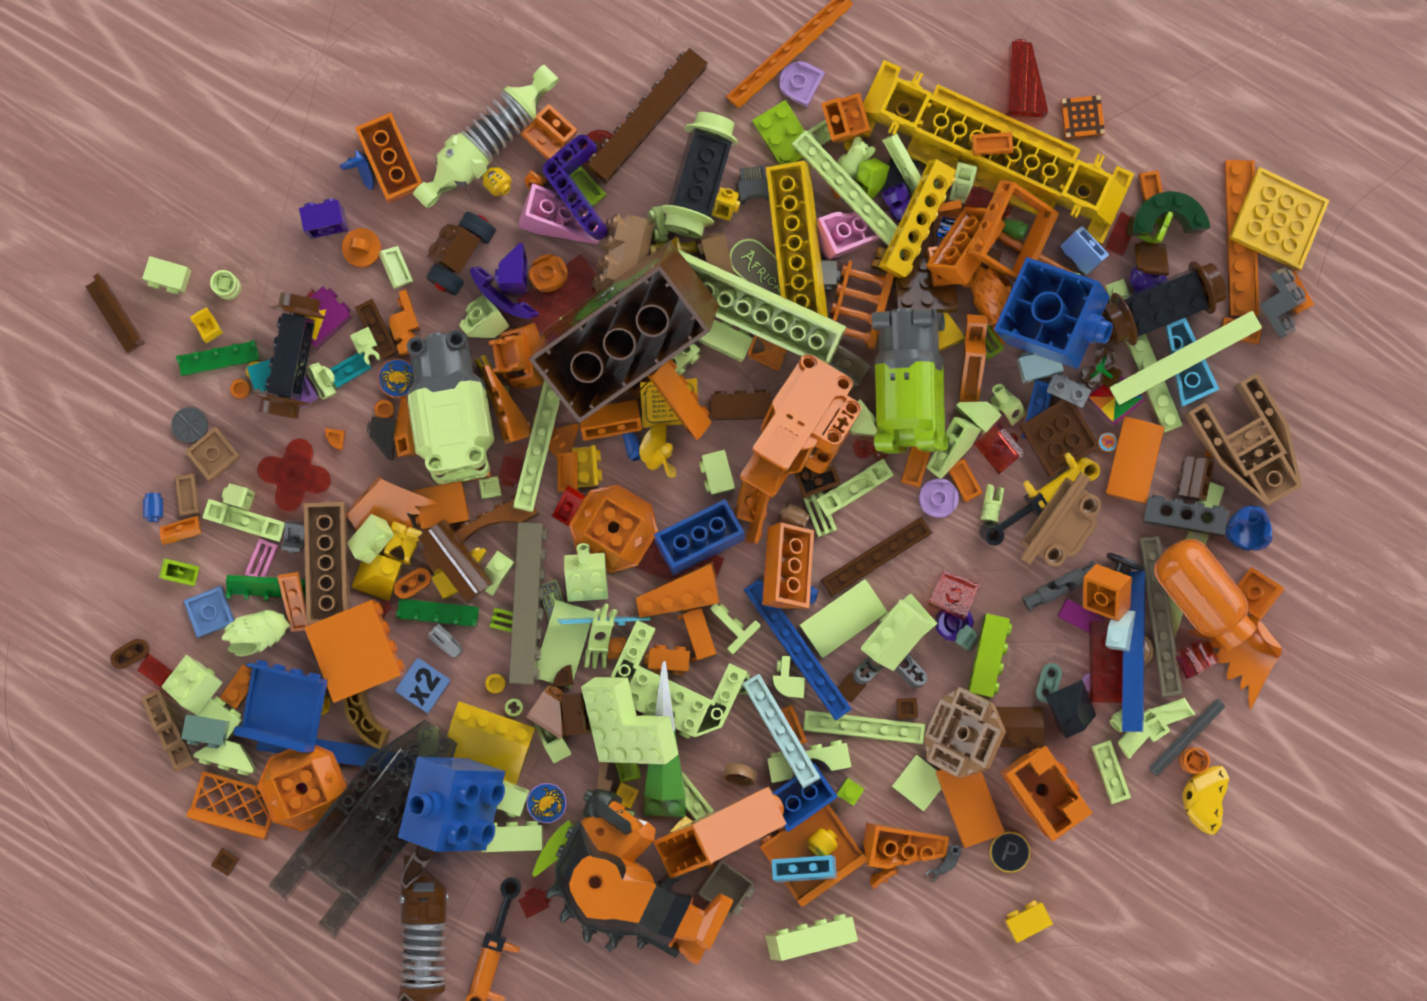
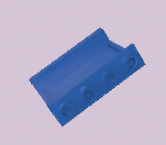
M263 660L247 663V666L253 668L242 725L234 728L233 735L300 752H314L328 680L320 678L321 675L309 672L308 675L303 674L301 669L291 668L290 671L286 670L284 665L273 664V666L267 665L268 662Z

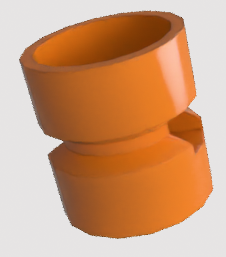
M1186 748L1179 755V766L1187 773L1201 774L1209 768L1210 757L1204 749Z

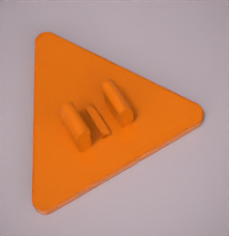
M578 424L553 429L548 449L556 458L557 452L572 451L579 429Z

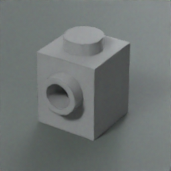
M821 260L825 291L832 290V287H836V282H840V270H837V261Z

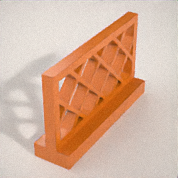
M202 771L191 807L186 815L188 819L265 841L268 839V832L272 823V818L267 813L268 809L264 807L260 799L262 795H258L256 792H260L258 786ZM206 777L214 779L217 786L206 791L204 787ZM228 783L233 784L236 792L226 797L221 787ZM219 789L223 799L213 804L208 794ZM251 789L256 797L245 802L241 792ZM238 794L243 804L232 809L228 799ZM206 796L211 805L205 809L197 808L198 800ZM258 799L262 810L251 814L247 805ZM226 801L230 811L223 815L218 814L215 806ZM245 807L250 816L243 820L237 819L234 812ZM265 812L268 818L266 825H257L254 817Z

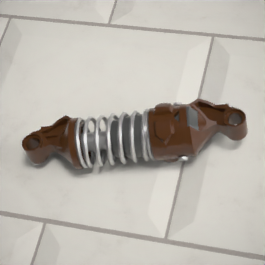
M417 845L412 855H404V869L399 880L401 885V895L399 897V902L401 903V924L405 927V930L401 933L405 940L401 945L407 948L401 953L404 958H407L401 965L407 969L400 974L407 979L400 983L398 1001H434L445 991V982L443 981L445 977L431 976V971H444L446 968L444 966H431V961H444L446 959L444 956L439 955L440 951L446 949L440 945L446 939L442 936V931L446 929L444 925L446 924V901H448L447 887L426 868L434 851L430 850L429 856L422 857L419 854V848L422 846ZM415 962V966L408 965L407 963ZM415 972V976L407 975L406 973Z

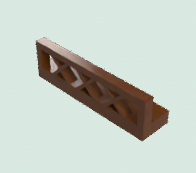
M97 273L93 276L95 281L85 287L124 350L129 354L145 344L105 278Z

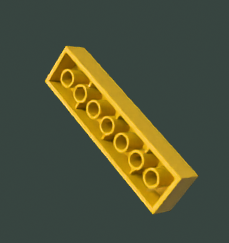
M805 161L766 167L780 295L828 318L810 164Z

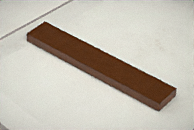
M920 517L821 579V582L832 597L932 534V531L923 517Z

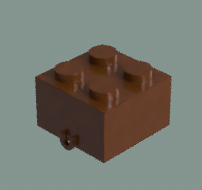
M583 693L561 695L565 736L591 734L592 731Z

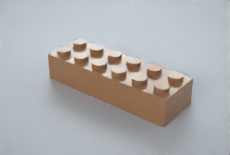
M345 502L304 503L306 620L308 625L350 609L349 546L347 544L348 517L346 516L348 506Z

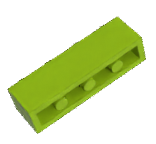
M984 614L968 691L976 695L993 698L994 694L997 695L999 683L997 682L998 674H1002L1004 663H1001L1002 655H1006L1008 644L1005 643L1006 636H1010L1012 630L1009 618Z

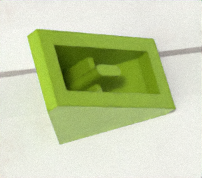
M164 558L159 578L195 586L200 567Z

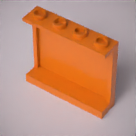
M376 600L367 601L304 627L323 678L328 680L327 688L333 703L343 701V699L405 675L403 672L405 670L402 659L397 657V645L394 640L391 641L390 627L387 621H383L381 616L383 609L379 602L376 603Z
M829 804L788 832L782 826L777 829L779 832L774 836L769 834L760 840L762 844L759 847L772 864V859L814 857L807 848L809 846L808 839L820 828L826 831L830 829L836 834L837 838L835 840L838 847L830 855L836 858L837 878L784 882L801 908L867 862L865 855L861 852Z

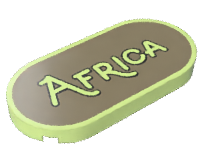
M744 239L736 243L730 252L734 273L750 283L781 296L776 256L762 243L754 239Z

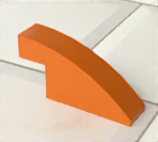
M967 314L961 362L959 402H979L986 359L985 338L988 323L987 316Z

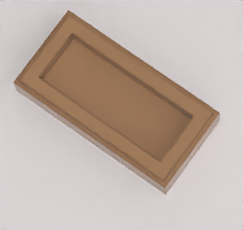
M196 474L175 476L179 516L201 514Z

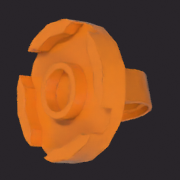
M357 228L350 231L344 237L342 253L350 265L357 268H367L380 258L379 252L382 251V245L378 236L373 231L366 228Z

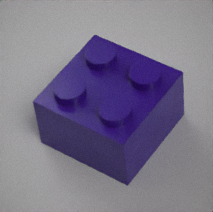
M329 198L323 200V203H306L304 207L299 208L303 231L309 239L349 231L345 211L339 200Z

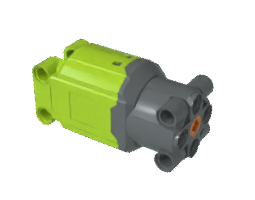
M897 308L892 311L873 312L872 327L874 330H879V354L875 357L877 433H875L874 445L876 451L883 453H905L907 447L917 446V449L922 450V452L947 451L948 438L945 433L944 368L943 357L939 355V331H944L945 329L944 314L937 313V310L933 308Z

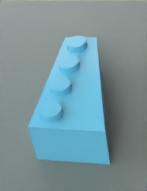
M1186 318L1165 327L1170 355L1196 341ZM1205 359L1174 376L1181 408L1219 390Z

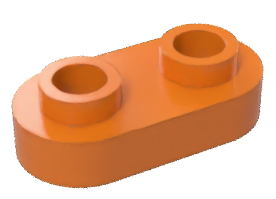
M425 568L415 569L395 583V594L401 599L412 597L430 585L432 581L431 573ZM425 575V581L420 582L418 580L419 576ZM404 585L408 586L406 593H403L401 590Z

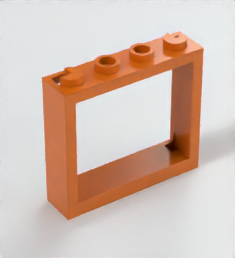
M1000 180L968 253L1015 282L1026 257L1038 261L1059 212L1015 182ZM1011 195H1014L1038 211L1013 270L1008 269L985 254Z

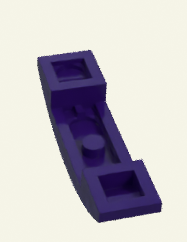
M479 266L470 269L471 276L479 290L499 309L521 318H535L539 316V313L527 303L515 304L491 284L495 278Z

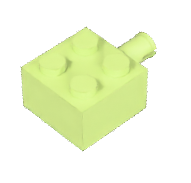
M582 543L577 546L578 555H564L568 602L608 599L605 553L590 554L589 545Z

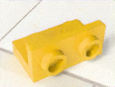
M596 445L572 448V452H578V488L599 487V482L603 481L602 469L598 470L597 463L601 462L600 450H596Z

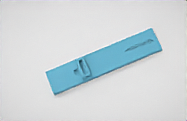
M615 616L614 622L618 626L625 625V621L650 620L648 616L642 618L639 616ZM592 617L557 619V622L560 624L592 623L593 621Z

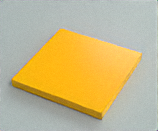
M1259 167L1256 170L1229 239L1299 272L1302 270L1329 200Z

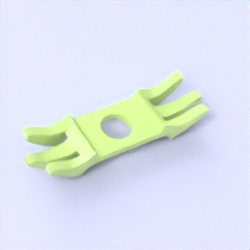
M604 604L601 611L596 609L592 615V627L588 647L585 651V668L589 667L591 652L592 669H596L600 652L602 668H606L611 630L614 626V618L618 612L612 609L608 615L609 621H606L608 604ZM598 632L606 634L605 638L601 640L595 639L594 636Z

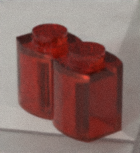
M1199 639L1191 644L1192 648L1187 646L1179 650L1180 655L1175 658L1186 679L1198 675L1220 662L1209 640L1203 642L1202 639Z

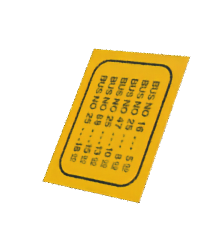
M697 378L686 379L688 390L690 392L693 390L698 396ZM640 382V388L646 384L641 390L642 427H654L660 423H666V426L682 425L652 382Z

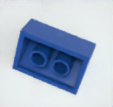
M813 763V766L821 779L803 789L797 777L794 776L772 792V794L778 796L783 804V817L786 822L784 827L788 832L838 797L815 763Z

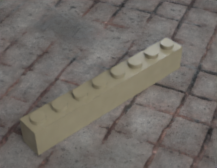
M518 522L509 683L512 685L536 686V681L540 680V669H537V662L541 660V649L538 648L539 640H542V628H539L544 614L543 608L540 607L541 600H544L545 590L541 586L542 580L545 581L546 577L543 561H546L547 549H544V541L548 539V529H545L542 523Z

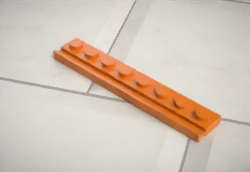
M1226 160L1224 168L1229 317H1241L1251 311L1258 317L1260 315L1258 252L1229 239L1255 175V160Z

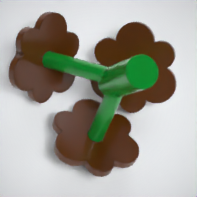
M1107 347L1096 349L1094 351V362L1098 365L1096 369L1094 366L1084 367L1081 370L1083 375L1081 379L1089 388H1093L1101 383L1100 378L1103 374L1102 383L1107 388H1110L1119 383L1122 376V371L1114 366L1110 370H1106L1109 364L1113 365L1115 363L1116 352L1109 350Z

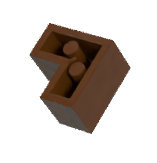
M834 465L828 467L824 473H816L804 467L801 472L792 474L802 500L841 485Z

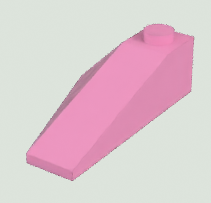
M536 184L531 185L518 223L519 228L539 235L591 244L599 243V240L594 239L584 231L567 205L556 197V193Z
M890 211L884 212L897 225V220H894ZM835 212L817 220L819 245L826 261L844 256L880 239L856 212Z

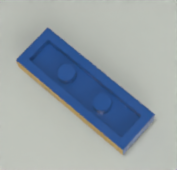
M1033 380L1023 423L1049 407L1052 394L1047 392V388L1050 383ZM1021 431L1019 438L1026 439Z

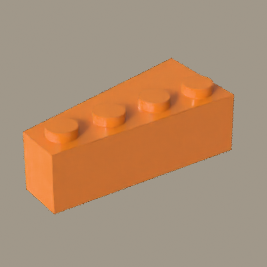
M713 562L638 595L636 602L639 617L642 618L719 603L720 597Z

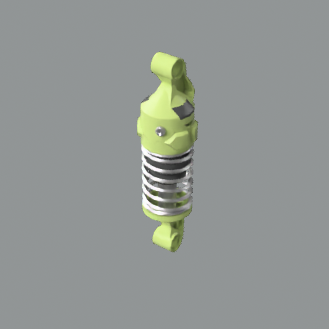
M542 65L534 73L532 85L524 87L506 86L499 93V97L507 105L503 108L496 100L492 102L500 111L498 114L489 106H486V111L490 115L484 116L482 113H479L481 120H472L473 125L470 128L465 126L466 132L460 131L457 135L453 134L444 142L445 147L436 154L437 171L434 180L429 183L423 182L413 192V195L427 209L437 202L443 192L455 189L458 186L466 187L475 178L479 179L487 171L489 163L493 161L492 155H499L500 147L506 148L505 140L512 142V134H520L519 127L526 128V122L531 123L537 117L536 106L539 98L554 88L559 81V78L548 67ZM517 117H519V119L521 120V122H522L523 124L519 123V122H518L517 120H515V119H516ZM512 124L515 130L510 128L509 125Z

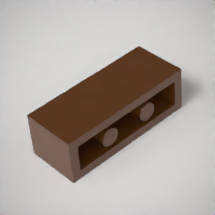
M746 390L734 391V394H727L726 391H715V394H711V421L765 419L771 406V393H766V390H754V393H746Z

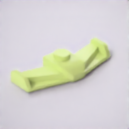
M1185 698L1153 709L1149 708L1144 711V732H1126L1118 741V745L1125 756L1130 759L1148 737L1152 742H1155L1170 732L1167 724L1193 716L1195 713Z

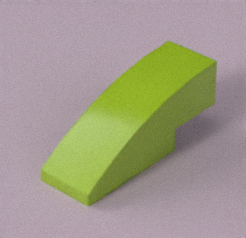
M570 820L566 821L553 834L543 848L532 873L534 877L558 860L559 857L556 856L560 845L566 843L567 838H565L569 827H574Z

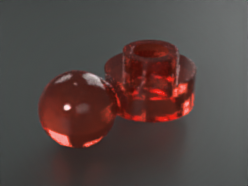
M860 437L853 443V451L859 458H867L873 454L875 459L881 460L886 459L888 453L876 451L870 439L866 437Z

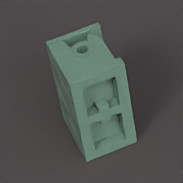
M186 714L181 739H186L187 744L199 746V742L207 743L209 748L219 749L220 745L226 746V743H223V741H226L230 721Z

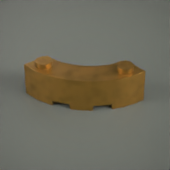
M367 690L343 699L346 716L359 736L379 750L385 749L392 730L382 725L373 715L368 703Z

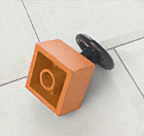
M1107 553L1106 557L1116 562L1117 565L1111 570L1095 564L1084 576L1083 608L1119 622L1129 611L1131 605L1132 577L1129 576L1131 569L1143 571L1144 566L1120 555Z

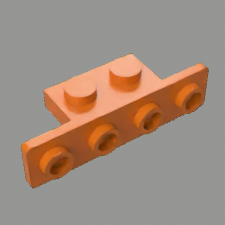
M742 480L734 515L737 519L750 523L746 542L757 544L762 536L761 529L763 521L767 516L766 509L771 497Z

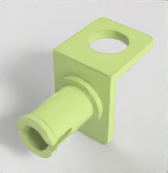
M996 384L993 386L992 392L994 396L990 399L991 403H994L1005 414L1012 426L1025 416L1026 411L1022 403L1004 385ZM1019 409V414L1012 418L1013 412Z

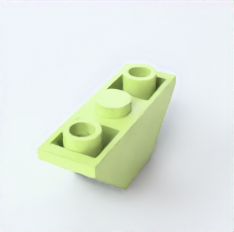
M223 741V743H226V746L220 745L219 749L206 746L194 753V757L199 758V763L210 765L211 762L217 763L218 768L230 770V767L238 769L237 773L249 776L250 773H256L257 770L245 746L234 741Z

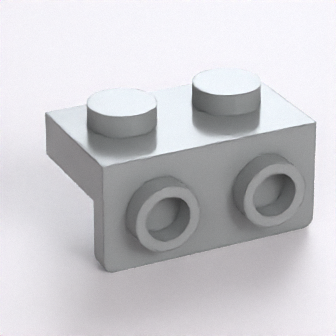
M1054 373L1047 388L1048 393L1080 408L1084 407L1091 392L1086 385L1080 382L1075 383L1060 373Z

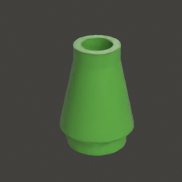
M1001 218L1005 224L1002 231L1017 240L1025 238L1029 226L1025 224V221Z

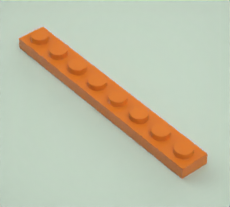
M831 0L725 97L728 102L738 109L746 104L767 82L773 79L785 66L789 65L798 54L802 53L821 33L832 26L841 15L845 14L853 5L852 1Z

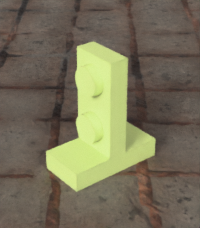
M714 604L710 608L738 637L727 648L732 655L761 627L755 620L743 631L744 625L737 618L732 620L727 615L729 610L723 604L719 606Z

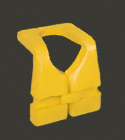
M394 521L391 525L394 536L386 544L384 555L387 558L410 566V559L418 546V541H420L417 537L423 534V532L412 527L407 528L406 525ZM401 546L405 558L404 560L392 556L390 552Z

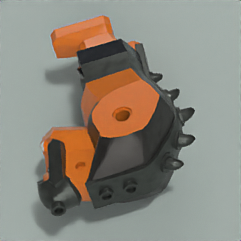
M588 789L583 798L586 801L583 810L584 818L581 822L576 821L574 827H569L565 835L567 841L564 846L560 845L556 856L559 858L555 865V884L546 892L547 898L550 899L559 895V897H563L566 903L564 905L565 908L560 914V922L565 923L568 919L573 918L581 923L583 928L582 936L586 943L591 941L594 933L602 932L607 934L610 945L615 949L623 935H636L638 949H642L646 944L650 943L674 958L681 952L688 961L698 965L705 950L711 949L733 903V899L718 893L702 910L692 905L694 898L692 895L675 892L669 886L670 884L660 879L658 882H655L648 869L635 860L653 843L656 829L648 821L637 819L627 812L625 806L622 805L623 798L617 794L603 789L595 791Z

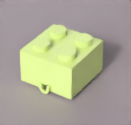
M185 655L162 685V688L182 707L198 715L223 682L214 675L215 672L213 670L207 669L202 663Z

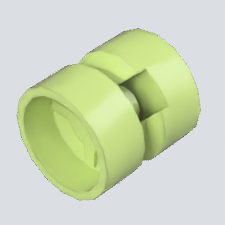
M220 270L212 275L210 286L220 298L232 300L240 294V281L231 272Z

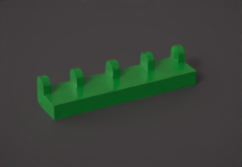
M251 340L250 342L236 343L230 346L216 347L185 355H176V360L179 364L180 374L183 377L248 364L252 361H260L257 341Z
M227 575L226 599H231L232 594L244 595V600H249L250 595L264 596V601H269L270 597H282L278 578ZM300 579L306 602V581L305 579Z
M399 598L396 618L477 627L480 607Z

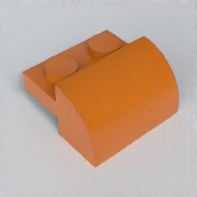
M860 93L841 99L838 97L821 103L832 142L849 141L854 139L853 137L871 132Z
M550 104L544 107L536 115L535 120L521 132V136L547 160L572 141L577 133V129Z

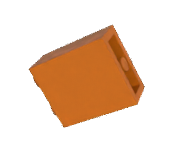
M452 482L414 490V493L437 502L434 505L415 506L421 512L419 515H415L416 523L423 531L430 529L443 520H446L450 526L470 521L463 482Z

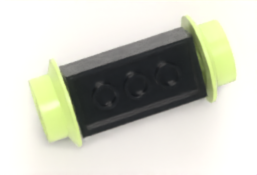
M698 112L694 123L685 125L684 129L689 133L670 201L668 205H662L660 208L667 215L664 223V228L690 238H702L704 228L714 225V220L710 216L731 146L738 144V140L732 135L735 124L730 119L714 113Z

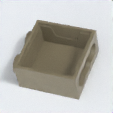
M721 859L698 894L709 902L718 893L732 898L733 903L727 914L732 917L733 914L738 915L744 905L741 903L744 898H750L755 890L753 887L755 883Z

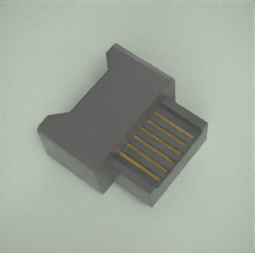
M764 165L740 168L741 181L737 182L740 205L745 204L749 199L765 198L767 201H770Z

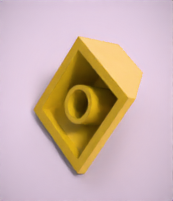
M379 554L370 564L361 561L351 588L390 601L403 563Z

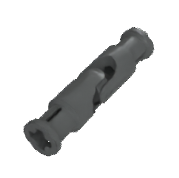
M1092 560L1088 565L1080 569L1076 568L1037 588L1036 592L1023 596L1022 600L1029 612H1032L1034 608L1041 604L1046 605L1084 585V576L1096 563Z

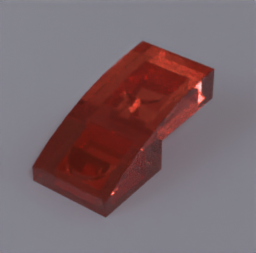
M150 653L137 668L138 672L153 681L162 690H164L162 685L173 672V670Z

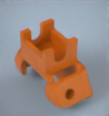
M534 323L505 330L497 340L488 341L493 349L496 367L493 369V373L503 374V378L507 379L508 383L514 388L527 389L544 384V378L529 360L540 339L538 329ZM524 369L526 375L517 377V375L508 373Z

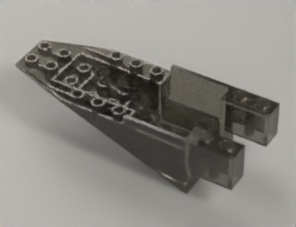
M424 720L371 755L335 803L330 806L268 885L269 890L286 902L309 872L313 873L340 894L318 923V927L333 939H336L357 910L363 907L409 843V841L398 838L417 757L453 758L458 743L430 722Z

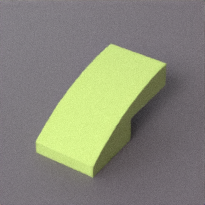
M958 162L949 200H961V203L969 204L978 166Z

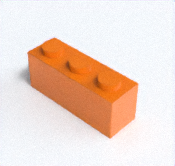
M637 400L607 404L580 422L583 441L641 431L642 425Z

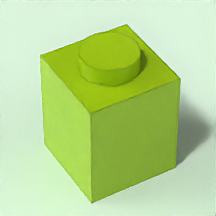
M846 777L836 795L854 806L865 789Z

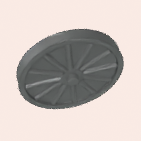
M183 408L172 419L174 435L185 443L197 442L208 430V420L205 414L197 408Z

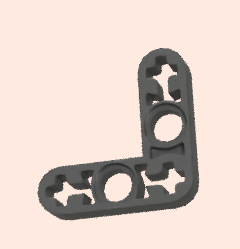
M907 654L904 658L908 664L907 668H902L898 665L895 671L911 687L920 688L926 683L927 674ZM868 656L854 670L853 678L858 684H866L884 666H874L871 661L872 658ZM868 667L870 671L862 678L860 676L861 672ZM919 675L920 678H919V680L916 682V681L914 680V678H915V676Z

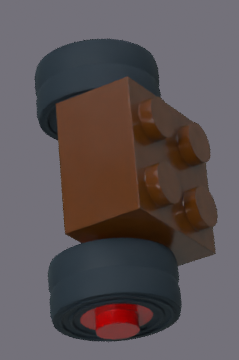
M471 212L464 214L458 226L448 223L446 226H443L439 232V238L430 246L429 254L427 255V258L436 263L426 276L435 285L434 288L442 293L447 292L456 296L462 288L464 281L454 272L461 273L478 243L488 244L494 236L496 229L488 223L485 217L479 214L477 216Z

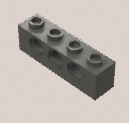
M1160 495L1148 497L1143 523L1224 537L1229 511H1225V507L1214 505L1213 508L1204 507L1205 504L1193 502L1191 505L1184 503L1185 501L1176 498L1169 501L1164 500L1165 497ZM1163 507H1169L1172 514L1170 516H1163L1160 510ZM1184 510L1191 512L1192 518L1184 520L1181 517V512ZM1209 514L1212 522L1208 524L1203 523L1201 516Z

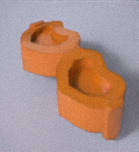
M896 866L890 869L883 868L881 873L872 874L869 884L872 889H875L879 884L887 883L888 878L896 875L899 871Z

